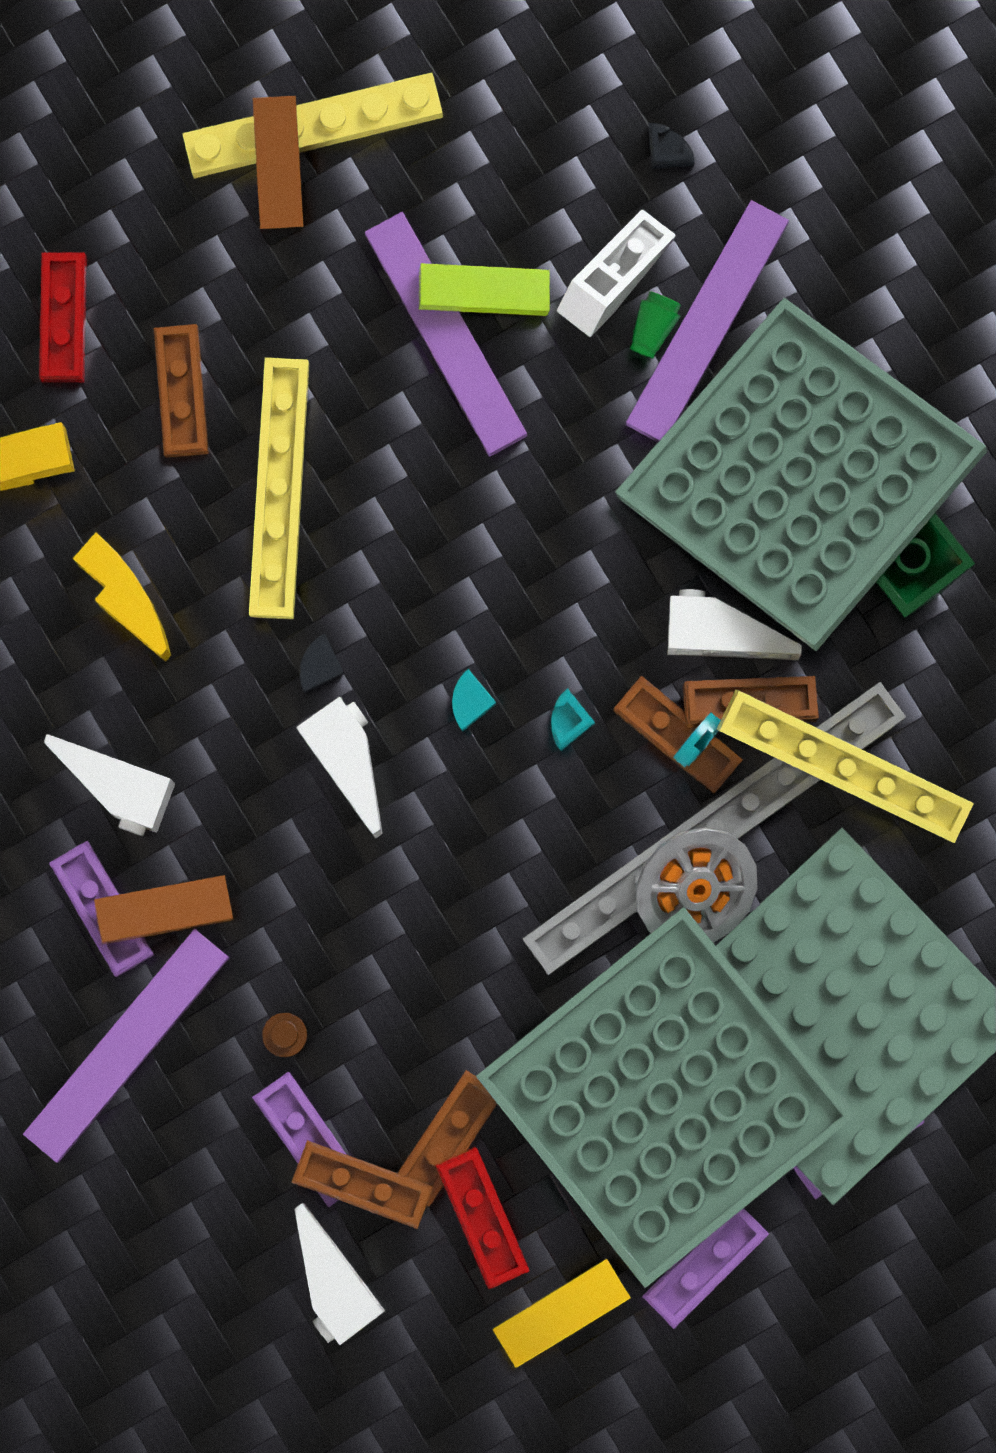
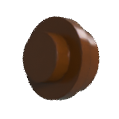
M279 1013L272 1016L266 1022L262 1033L263 1042L272 1054L279 1057H291L299 1053L305 1046L307 1030L303 1021L291 1013Z

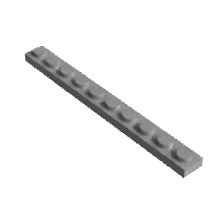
M879 682L816 728L863 750L905 720L906 716L881 682ZM773 758L523 938V941L549 976L638 912L636 885L644 863L660 844L680 832L704 827L726 831L736 839H739L821 779L784 761Z

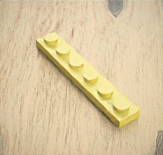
M433 73L296 105L299 153L443 118ZM254 116L182 133L193 178L256 164Z
M265 358L249 603L250 617L294 619L309 378L308 360Z
M735 690L717 727V730L953 843H955L974 804L739 690Z

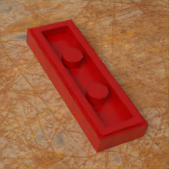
M85 252L42 253L39 379L41 382H84L87 265Z
M473 1147L435 1164L487 1288L491 1289L529 1272L528 1265L477 1147Z

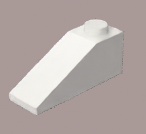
M641 210L571 281L557 312L591 337L618 309L671 244L676 235L644 210Z
M685 589L679 591V596L670 597L667 655L799 660L801 645L716 598L705 597V591Z
M338 697L297 726V729L376 839L383 833L368 738L362 728L368 724V721L354 702L346 706L342 699Z
M46 735L44 743L115 818L121 820L119 828L140 836L144 835L146 829L157 833L175 783L170 778L51 735Z
M302 1203L295 1208L312 1308L318 1315L312 1322L328 1343L335 1338L338 1344L341 1345L385 1310L306 1204Z

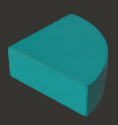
M469 669L458 680L452 698L454 716L462 732L496 705V701Z
M568 688L556 701L551 717L552 735L560 751L595 724Z
M710 713L673 758L684 767L690 766L718 733L717 727L721 720L713 713Z

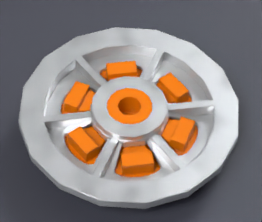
M704 827L680 832L660 844L644 863L636 885L637 911L647 930L652 933L684 907L714 943L738 926L750 911L757 891V866L747 847L726 831Z

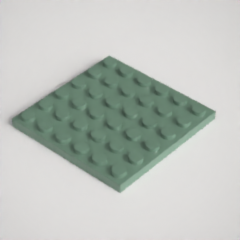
M783 298L615 493L626 505L817 651L987 453L986 445L786 298Z
M843 828L831 837L716 945L855 1116L854 1119L796 1165L832 1205L841 1199L996 1052V988Z
M684 907L476 1076L645 1288L855 1118Z

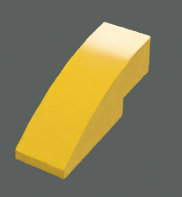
M62 422L0 438V491L35 484L34 480L75 471L67 431Z
M95 532L73 558L80 568L104 587L95 598V601L103 610L166 662L171 653L164 629L151 600L139 580L119 554Z
M606 1258L492 1330L515 1368L631 1297Z

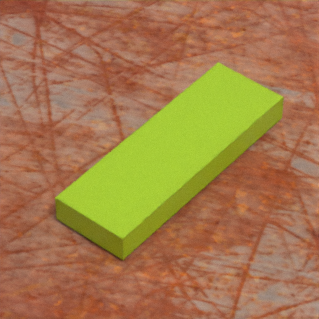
M421 263L419 267V310L547 316L550 311V270Z

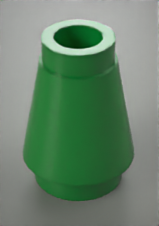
M649 291L646 300L641 299L630 350L654 359L656 352H658L681 317L677 314L681 304L663 295Z

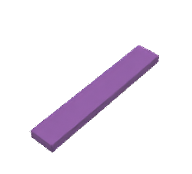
M752 200L750 201L628 417L626 426L659 442L680 418L788 226V219Z
M400 212L365 231L366 238L488 456L490 457L527 437V432L458 311L419 310V267L421 263H432L404 213Z
M194 929L23 1135L56 1163H59L228 961L229 957Z

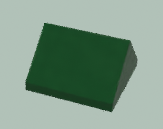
M934 513L876 582L903 617L906 618L938 597L974 566L975 562L936 513Z

